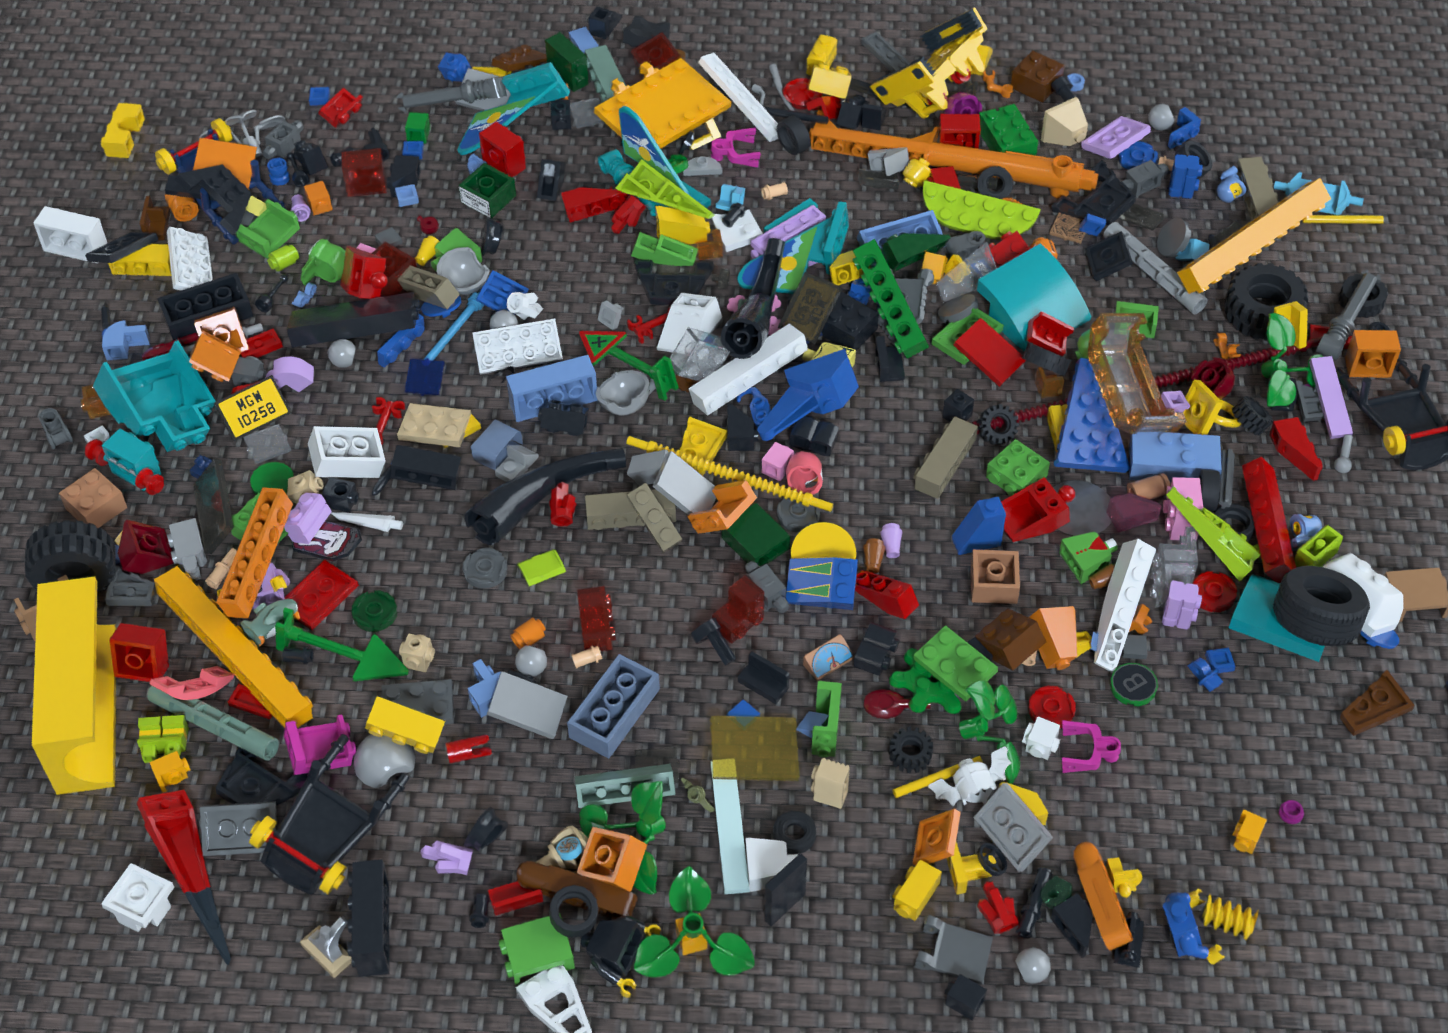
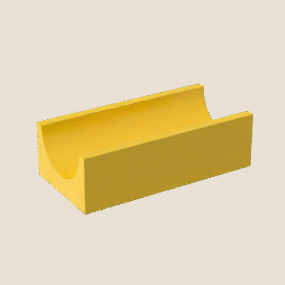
M95 577L42 583L37 586L32 746L57 795L115 787L116 677H114L109 639L115 632L116 627L115 624H97V580Z

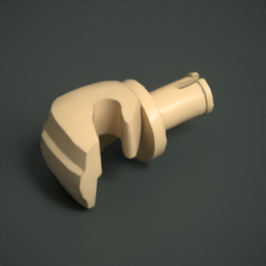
M568 826L551 840V844L547 846L549 854L536 862L545 866H556L562 869H578L579 866L576 860L582 858L588 837L574 826ZM567 837H577L583 847L581 854L572 860H562L556 850L558 843Z

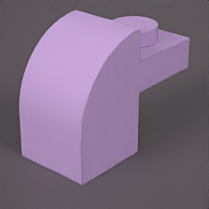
M281 357L274 360V369L266 374L265 380L271 379L277 390L288 385L300 392L313 383L314 366L300 358Z

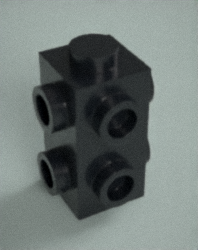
M550 400L546 402L543 408L539 409L538 420L541 421V428L546 429L548 432L557 433L564 431L571 436H579L587 429L589 408H585L577 403L565 405L561 401Z

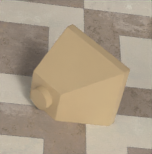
M1077 97L1045 111L1041 135L1043 142L1072 146L1086 139L1088 124Z

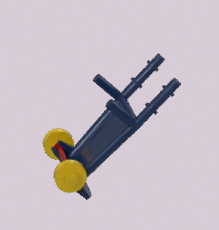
M221 118L211 122L212 128L208 130L205 139L224 142L232 141V131L229 125H226ZM199 141L177 153L173 149L168 152L164 148L156 151L157 166L168 175L173 172L180 174L193 171ZM252 160L250 162L252 175L249 190L257 187L264 199H269L274 203L277 202L286 209L284 202L279 201L273 194V190L267 188L261 181L258 161ZM201 188V199H196V201L212 220L213 226H217L224 234L223 237L232 244H236L239 239L235 234L232 236L220 224L223 218L213 211L221 205L217 201L209 200V194Z

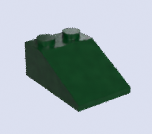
M904 233L900 236L894 234L886 239V243L881 245V251L894 273L923 259L926 252L936 253L940 251L951 237L944 234Z

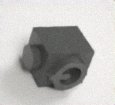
M253 356L239 357L232 373L234 386L253 384L258 381L264 382L267 374L263 367L264 363Z

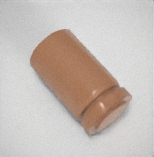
M1161 473L1128 483L1127 492L1131 502L1137 504L1166 495L1167 486L1171 485L1167 475Z

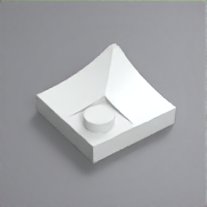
M746 210L745 215L740 217L730 228L722 222V218L726 214H714V217H712L714 227L726 252L749 245L753 239L763 234L750 210Z

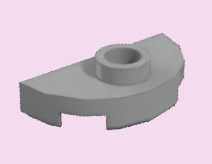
M700 156L689 160L688 168L683 171V176L722 174V167L717 160Z

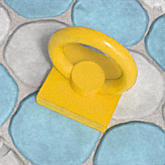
M1201 380L1193 381L1185 397L1190 407L1184 410L1180 418L1193 434L1208 435L1213 423L1229 428H1236L1242 425L1234 417L1235 414L1232 413L1233 405L1220 400ZM1220 409L1229 413L1234 419L1219 416Z

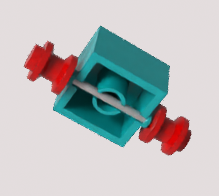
M118 429L105 443L99 439H94L86 445L85 456L88 459H95L96 463L100 466L109 464L113 474L143 491L146 490L148 494L155 495L161 492L164 487V478L161 476L159 461L156 459L154 447L147 441L139 440L133 433H127L122 429Z

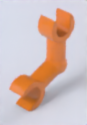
M984 70L982 79L987 84V90L1001 93L1004 98H1010L1013 86L1009 84L1003 86L994 84L995 71H992V75H987Z
M1217 333L1218 338L1213 339L1214 345L1219 347L1221 358L1228 360V358L1240 357L1241 354L1236 352L1240 344H1230L1227 347L1226 333Z

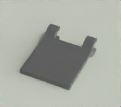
M928 915L923 931L929 934H938L934 953L931 956L926 952L919 951L914 967L921 970H934L955 977L961 974L975 983L983 984L993 937L944 923L937 917Z

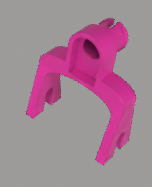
M756 128L728 131L725 139L713 140L711 144V158L721 161L723 160V155H727L731 163L758 167L759 160L755 159H760V152L737 154L733 147L734 140L754 143V136L745 135H755Z
M1062 721L1063 736L1090 734L1094 742L1093 755L1089 760L1062 757L1063 773L1097 770L1102 758L1111 763L1119 759L1121 742L1118 738L1101 736V730L1096 724Z

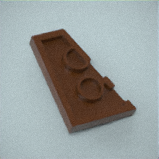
M520 45L515 49L492 58L491 65L508 72L525 69V65L540 66L542 62L546 64L547 59L546 54L533 50L528 45Z
M1386 670L1376 682H1373L1368 687V690L1341 713L1340 719L1350 733L1355 736L1412 711L1415 705L1389 671Z

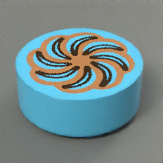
M567 837L558 843L556 850L562 860H572L581 854L583 847L577 837Z

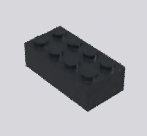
M237 273L157 298L162 316L173 341L177 338L197 333L194 325L195 320L235 307L240 321L253 317L249 299Z
M813 275L810 277L811 279H814V280L819 281V282H821V283H823V284H826V285H828V286H831V285H829V284L823 282L822 280L816 278V277L813 276ZM805 283L788 298V317ZM839 291L820 328L822 336L839 346L857 351L878 330L879 313Z
M383 859L352 862V872H348L349 887H352V894L348 895V908L352 913V917L348 918V932L351 933L352 941L347 943L348 956H351L352 968L357 969L359 977L390 974L389 880Z

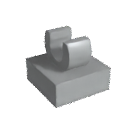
M602 302L598 321L612 330L618 328L623 307L617 303Z

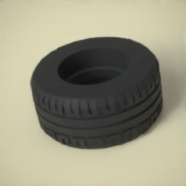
M1301 566L1286 573L1281 580L1273 603L1276 618L1287 631L1300 639L1323 646H1342L1355 640L1363 628L1370 609L1368 596L1358 583L1342 573L1318 566Z

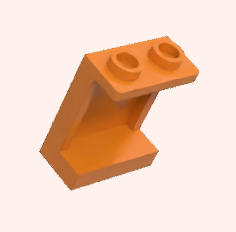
M747 480L716 485L712 492L718 502L710 510L690 513L687 517L698 534L725 530L740 517L757 497Z

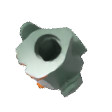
M283 599L266 605L265 602L260 604L253 610L256 616L251 622L246 620L241 622L246 636L252 639L257 647H260L265 642V639L276 635V623L283 624V610L285 607L294 610V618L299 620L300 616L296 601L293 599Z

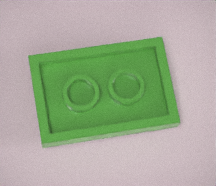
M973 308L971 315L948 324L932 338V345L963 365L970 361L953 345L955 341L980 318L998 334L1003 331L1004 327L1003 324L978 308Z
M946 625L914 654V660L965 702L971 697L965 691L968 686L977 681H988L998 672V667Z

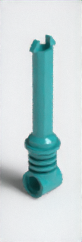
M617 149L598 156V164L604 174L609 173L617 185L627 173L630 175L635 169L631 164H626L623 161L622 155ZM637 197L650 210L651 216H656L655 206L668 207Z

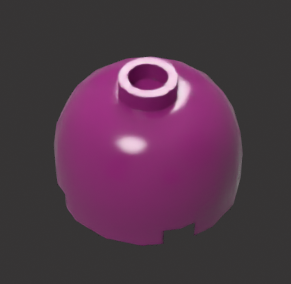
M959 92L947 99L948 107L943 110V114H979L982 112V104L974 95Z

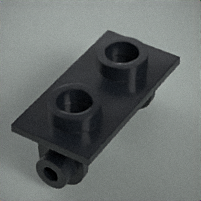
M1129 912L1125 918L1133 941L1115 948L1114 963L1139 968L1144 921H1140L1138 913Z

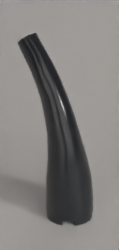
M768 239L763 261L752 292L744 304L730 317L721 331L722 346H725L731 353L730 355L735 358H751L761 349L768 336L785 248V242L781 239Z
M624 449L597 451L572 456L546 464L513 478L494 488L466 511L464 515L467 528L473 527L478 533L475 538L482 543L491 546L496 542L499 543L559 483L564 482L567 484L594 473L626 468Z

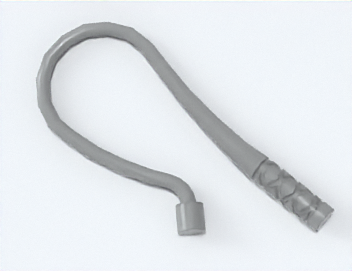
M771 64L769 69L781 98L790 111H795L783 95V87L776 64ZM754 84L752 91L758 94L761 93L759 103L763 106L765 92L761 86Z

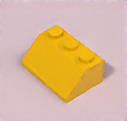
M377 696L365 729H368L369 733L374 736L382 737L384 735L392 738L391 741L398 745L404 746L409 744L414 746L416 751L428 754V752H434L445 721Z

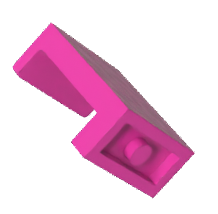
M337 715L335 723L298 729L295 721L285 722L284 740L294 775L309 773L312 762L320 758L323 759L330 750L331 743L337 741L341 734L349 738V723L344 722L343 715ZM350 738L344 746V751L339 753L330 764V769L351 766L356 747L353 741L350 742Z

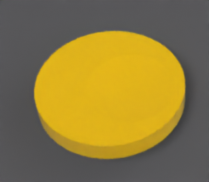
M820 522L805 527L795 537L791 547V559L832 557L856 559V547L852 537L842 527L833 523Z

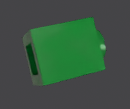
M409 112L405 126L407 141H423L424 144L427 143L430 132L428 113Z

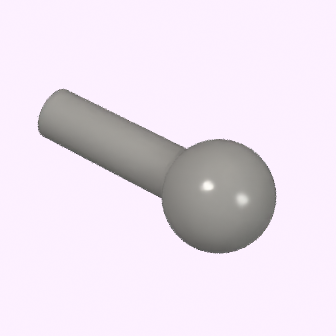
M1344 435L1340 457L1334 462V468L1340 473H1347L1352 468V463L1349 459L1353 439L1351 435Z

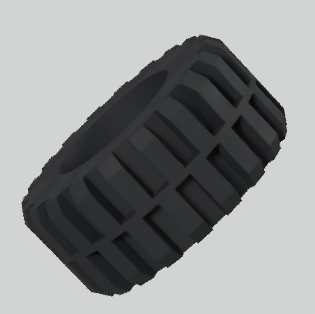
M1257 263L1255 266H1246L1244 270H1239L1232 277L1224 303V311L1228 321L1233 323L1232 326L1237 331L1241 330L1243 335H1250L1256 340L1261 338L1264 341H1268L1267 326L1269 314L1274 313L1275 307L1295 301L1305 308L1307 307L1309 295L1307 294L1308 290L1305 284H1303L1299 276H1295L1296 274L1293 271H1287L1283 266H1273L1274 264L1272 263L1267 265ZM1254 298L1270 299L1279 305H1263L1255 301Z
M63 520L60 523H57V521L52 522L49 526L44 525L38 531H35L26 542L25 577L36 590L38 584L57 582L58 578L65 575L69 580L95 577L97 580V591L102 592L110 585L115 576V543L101 527L97 528L92 523L85 524L83 521L78 520L76 522Z

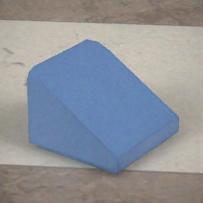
M809 711L796 730L812 738L813 726H828L829 715Z

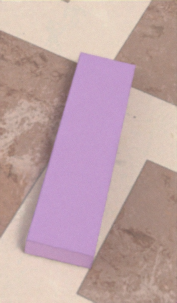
M812 205L753 239L751 246L762 255L765 253L768 239L778 238L786 242L826 220V216Z
M1332 356L1312 358L1309 363L1330 439L1342 438L1344 435L1352 436L1353 431Z

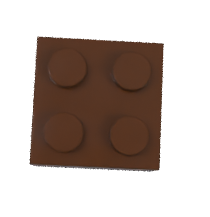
M1032 50L1013 70L1011 85L1014 90L1043 103L1054 91L1051 83L1063 76L1065 65Z
M1009 608L1001 612L996 619L983 627L975 635L976 639L993 655L992 661L1011 670L1016 669L1046 643L1037 621Z

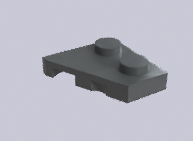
M1296 381L1297 400L1303 422L1324 420L1316 386L1311 388L1302 385L1303 382Z
M115 567V576L108 586L105 598L106 605L152 606L156 593L155 583L147 579H141L133 573L128 575L122 572L121 568Z

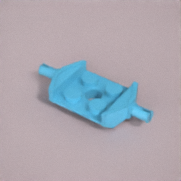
M1299 172L1290 183L1275 181L1273 189L1286 191L1285 194L1288 196L1312 180L1301 179L1302 173ZM1342 181L1340 186L1323 183L1331 199L1325 203L1326 207L1319 210V212L1340 215L1346 206L1349 207V204L1362 207L1364 198L1351 196L1345 181Z

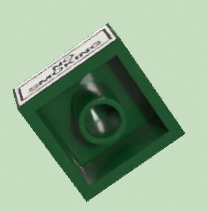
M483 163L459 185L461 203L492 219L516 197L515 179Z

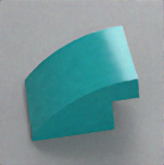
M1041 243L978 279L977 291L990 302L989 316L1004 325L1002 333L1023 352L1028 344V322L1040 312H1044L1072 326L1074 329L1091 320L1089 309L1075 283L1059 261Z
M1252 574L1231 618L1229 629L1319 662L1325 646L1298 638L1287 631L1276 618L1273 603L1280 583Z

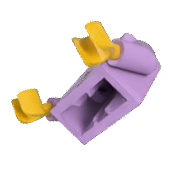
M273 563L269 564L252 610L256 609L263 602L269 605L285 599L283 589L289 586L290 580L281 569H276ZM221 589L217 591L218 597L221 592Z

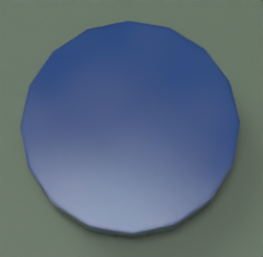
M1137 141L1119 153V163L1126 170L1149 160L1157 164L1158 153L1152 149L1153 147L1150 144Z

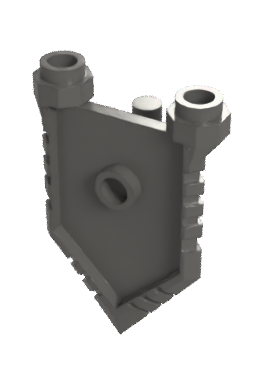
M921 269L917 279L895 278L918 325L924 320V307L926 306L925 301L928 291L926 288L934 282L933 271L930 269ZM885 280L879 281V285L883 284ZM888 297L885 302L891 301L893 297ZM901 313L896 314L893 319L899 318ZM879 314L878 324L882 326L881 328L885 331V334L889 335L888 338L895 346L894 343L897 342L895 335L890 336L886 325L889 323L887 319L883 320ZM910 330L904 331L901 336L908 335Z

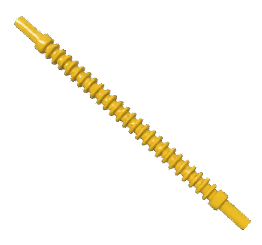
M629 436L626 442L628 445L646 450V453L661 450L672 451L688 465H691L692 468L697 467V470L702 469L703 472L714 473V476L720 475V478L725 476L726 480L731 478L732 482L735 480H747L751 488L753 486L756 490L760 488L761 492L766 490L767 494L772 492L773 496L778 494L779 498L784 496L785 500L790 498L791 502L796 500L797 504L802 502V505L806 507L811 505L829 512L833 508V503L815 498L811 493L806 492L803 494L802 490L797 492L796 488L791 490L790 486L785 488V485L779 486V483L773 484V481L767 482V479L762 480L761 477L757 479L755 475L752 477L749 473L745 475L744 471L739 473L738 469L733 471L732 467L727 469L726 465L721 467L720 463L715 465L714 461L709 463L708 459L703 461L702 457L698 459L697 456L686 455V452L680 453V450L674 451V448L669 449L668 446L664 448L662 444L658 446L657 442L654 441L646 442Z

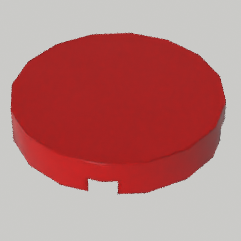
M1214 571L1199 574L1194 579L1193 584L1198 585V595H1202L1200 608L1209 612H1223L1234 605L1237 587L1231 578L1220 572L1219 574L1213 573Z
M1058 686L1038 688L1029 699L1028 713L1034 722H1036L1037 717L1059 724L1061 729L1063 728V720L1072 721L1075 716L1076 703L1072 695L1062 691L1063 689Z

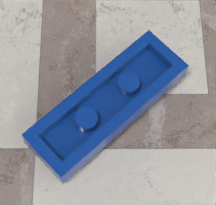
M419 314V320H416L415 328L398 331L377 351L379 365L385 368L390 362L393 363L400 352L408 349L411 342L423 334L425 327L422 315Z

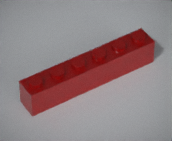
M1259 457L1242 465L1264 572L1273 581L1281 583L1284 575L1296 568L1275 470L1265 459Z

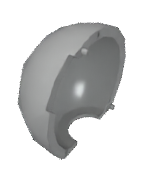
M456 248L448 251L440 258L437 264V275L448 278L460 295H468L477 292L484 286L489 277V269L485 264L482 266L471 248Z
M638 371L615 372V374H612V377L604 381L600 387H597V400L604 409L612 414L619 416L633 414L642 408L648 399L650 392L649 380L646 375Z
M370 734L356 749L353 765L356 776L364 784L373 788H379L387 784V780L396 773H409L414 769L416 758L412 746L409 744L404 746L392 742L390 737L384 735L377 737Z

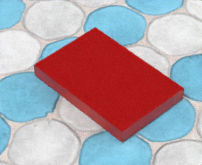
M982 318L975 322L953 344L999 387L1026 362L1025 359H1022L1023 355Z
M324 560L284 598L293 599L297 602L300 619L297 621L313 630L359 585L357 580Z

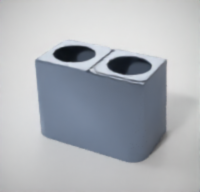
M495 419L471 445L474 461L496 470L508 457V445H519L516 442L523 445L521 432Z

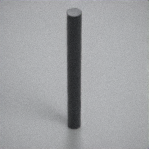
M763 106L772 116L785 118L795 116L803 121L828 124L829 121L827 116Z

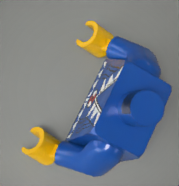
M1197 889L1190 893H1171L1167 895L1162 906L1178 956L1188 955L1207 959L1211 964H1215L1225 958L1224 955L1219 953L1222 948L1218 944L1210 949L1202 946L1198 927L1191 908L1205 903V900H1201L1198 895L1202 891Z

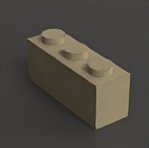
M409 266L397 280L407 293L414 292L416 299L444 309H448L460 295L448 278L413 266Z
M647 483L627 494V499L662 553L682 542L681 536Z

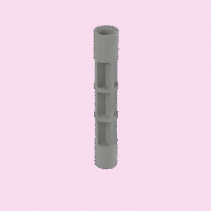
M1113 222L1106 228L1103 234L1105 239L1122 231L1126 238L1132 262L1191 313L1197 314L1204 309L1208 299L1201 293L1198 294L1197 291L1188 294L1179 275L1118 222Z

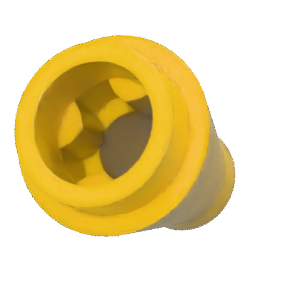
M433 236L424 238L414 258L415 262L424 266L436 255L434 247L440 241Z

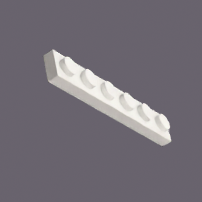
M712 53L702 56L698 63L758 128L769 142L779 139L777 135L778 123L717 55Z

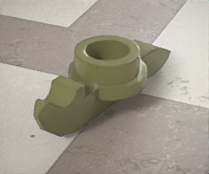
M681 778L684 787L688 789L689 800L693 803H700L711 813L714 812L715 809L705 798L704 788L694 786L687 779Z

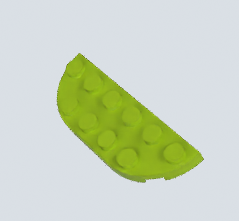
M925 180L923 184L924 204L928 211H934L938 223L947 228L966 233L980 231L986 238L1001 240V237L1009 231L1011 233L1018 231L1019 234L1028 231L1036 222L1041 210Z

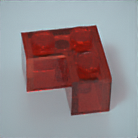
M745 575L728 588V602L712 614V618H716L722 627L719 630L720 633L731 644L737 639L743 638L750 628L754 625H759L764 619V591Z
M605 586L578 589L584 651L590 649L592 645L593 647L598 646L600 651L612 650V641L616 640L614 627L609 625V622L613 621L611 596L606 595Z

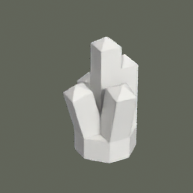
M516 292L511 293L507 298L508 310L511 313L517 314L523 320L528 316L535 319L543 310L540 304L536 303L538 297L535 293L524 294Z

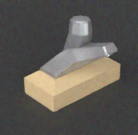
M340 917L331 928L326 925L323 927L319 925L300 941L301 946L333 978L351 964V956L349 957L348 952L338 944L340 935L348 923L344 917Z

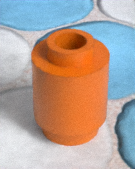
M530 618L514 629V633L510 637L520 650L525 645L532 646L545 637L544 631L546 628L539 619Z

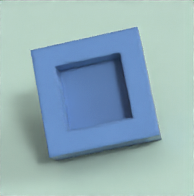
M414 184L395 188L399 207L419 203Z

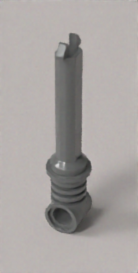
M503 76L480 80V82L466 80L461 86L408 95H403V92H401L396 98H402L404 106L398 108L406 112V108L464 100L472 104L477 99L499 98L507 96L505 85L502 83Z
M1369 270L1361 272L1360 276H1362V279L1341 315L1332 318L1330 321V328L1323 335L1316 353L1325 357L1332 356L1333 360L1337 361L1348 337L1353 335L1355 330L1354 320L1376 282L1380 283L1381 281L1380 274H1377V276L1368 273Z

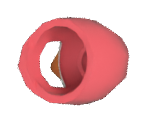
M804 451L793 454L786 466L788 485L792 490L796 488L797 492L802 490L803 493L808 492L813 495L818 493L823 483L822 464L819 458L813 453ZM809 482H817V484L811 488L805 487V484Z

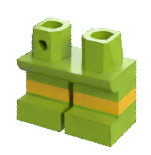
M184 715L162 716V720L160 717L138 718L140 731L137 743L144 763L156 760L157 754L164 753L165 756L177 751L180 756L181 752H186L189 727Z

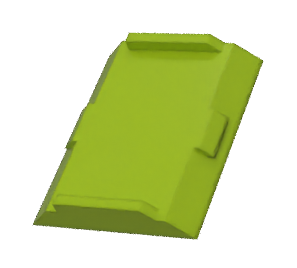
M555 549L517 563L528 586L566 572L563 562Z

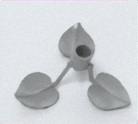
M249 110L239 115L231 116L225 120V123L230 126L240 122L246 138L241 143L235 134L231 132L232 138L237 144L257 147L256 158L262 155L259 146L261 144L259 131L279 125L282 121H286L285 117L276 115L259 122L253 128L256 139L253 136H249L243 122L256 116V110ZM208 131L202 133L199 139L205 138Z

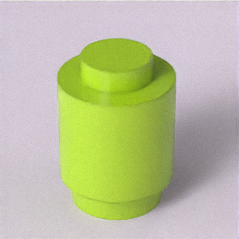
M285 245L269 253L267 262L271 269L279 272L295 264L296 260L299 259V254L293 245Z

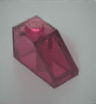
M1128 493L1111 498L1106 513L1118 532L1157 521L1162 506L1155 501Z

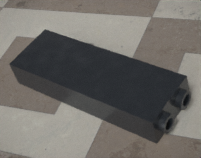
M414 292L296 310L291 312L287 332L291 346L299 347L339 339L415 328L416 320H419L420 302L419 299H415Z

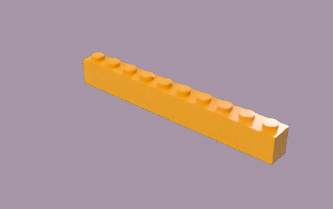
M1321 178L1304 184L1179 270L1177 274L1188 294L1195 291L1198 294L1209 289L1208 285L1210 283L1214 284L1222 280L1223 274L1227 275L1236 270V265L1240 266L1249 261V256H1255L1262 251V247L1265 248L1275 242L1274 238L1278 239L1288 233L1287 229L1291 230L1299 226L1300 220L1304 221L1313 216V211L1317 212L1326 207L1325 203L1331 197Z
M176 566L154 579L156 591L160 598L235 677L251 691L254 697L284 728L285 722L295 721L298 728L313 718L311 700L306 695L302 696L299 693L295 683L289 682L285 678L283 671L279 667L275 668L272 665L268 655L262 654L255 642L245 637L240 626H235L231 622L230 617H227L224 612L222 613L218 609L216 602L205 595L200 585L196 586L193 583L192 578L187 572L183 573Z

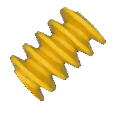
M1209 894L1202 918L1206 927L1213 921L1215 930L1222 924L1224 933L1233 928L1234 936L1237 937L1243 931L1244 940H1247L1254 930L1259 910L1252 916L1251 908L1247 907L1242 913L1241 904H1237L1232 909L1231 901L1228 900L1222 906L1220 897H1217L1212 902L1211 894Z

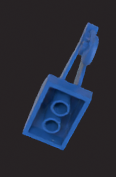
M842 349L785 369V375L790 387L772 410L768 400L755 387L749 388L736 398L737 402H740L744 395H753L750 403L752 418L755 426L758 427L757 430L761 439L768 441L810 412L823 415L843 408L859 386L846 350Z

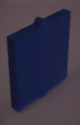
M429 358L425 360L410 359L405 393H415L424 396V394L440 395L445 362L429 360Z

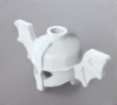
M1002 747L992 752L990 769H988L986 764L973 762L972 759L961 761L959 763L960 768L953 775L955 787H951L943 779L931 783L928 787L934 791L937 800L945 799L952 806H955V803L962 799L964 805H966V801L972 803L983 802L985 804L997 788L995 782L1006 780L1005 769L1011 764L1007 757L1008 749Z

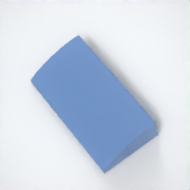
M931 210L861 230L858 233L857 240L859 245L862 246L875 239L880 249H882L881 245L886 243V239L894 234L900 236L904 233H943L934 211Z

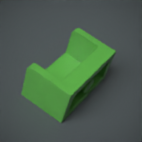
M1117 301L1112 333L1154 338L1159 306Z

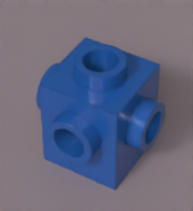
M445 53L438 68L445 79L463 82L468 68L471 69V66L465 55Z

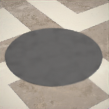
M1072 480L1053 487L1057 493L1064 485H1069L1075 490L1073 501L1066 503L1069 506L1070 522L1058 528V530L1074 536L1090 532L1100 533L1112 522L1114 517L1113 502L1110 496L1099 486L1086 481Z

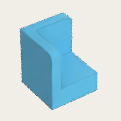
M723 184L721 186L720 200L716 203V208L730 211L733 204L740 203L743 205L745 188Z
M1190 239L1186 249L1176 254L1178 255L1176 259L1180 261L1195 260L1209 250L1210 244L1197 239Z

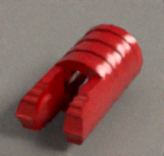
M484 734L446 742L449 763L491 755V749L488 747L471 750L473 746L488 743V735Z

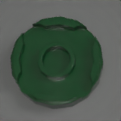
M374 590V592H365L356 598L351 611L354 623L360 629L368 632H378L393 624L397 617L398 609L394 598L389 593Z

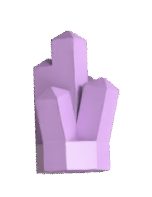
M435 841L432 847L425 845L420 852L422 858L438 861L435 866L438 873L467 875L473 849Z

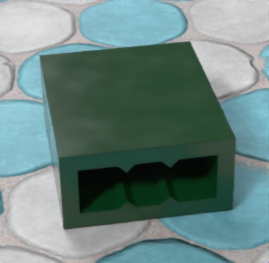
M561 32L545 39L547 63H552L565 84H568L569 89L575 92L589 85L587 56Z
M757 503L748 507L728 529L722 530V539L746 563L753 561L760 567L768 564L790 549V535Z

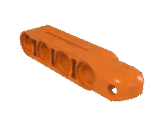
M1090 842L1078 844L1073 851L1074 860L1078 868L1077 871L1102 939L1110 951L1133 941V937L1101 854L1095 845Z

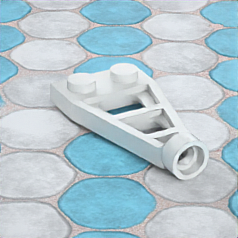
M563 965L544 970L516 987L517 993L530 1012L555 1033H569L561 1023L573 1015L577 1016L582 1026L574 1033H592L574 981ZM562 992L567 997L569 1007L556 1015L544 1006V1003Z

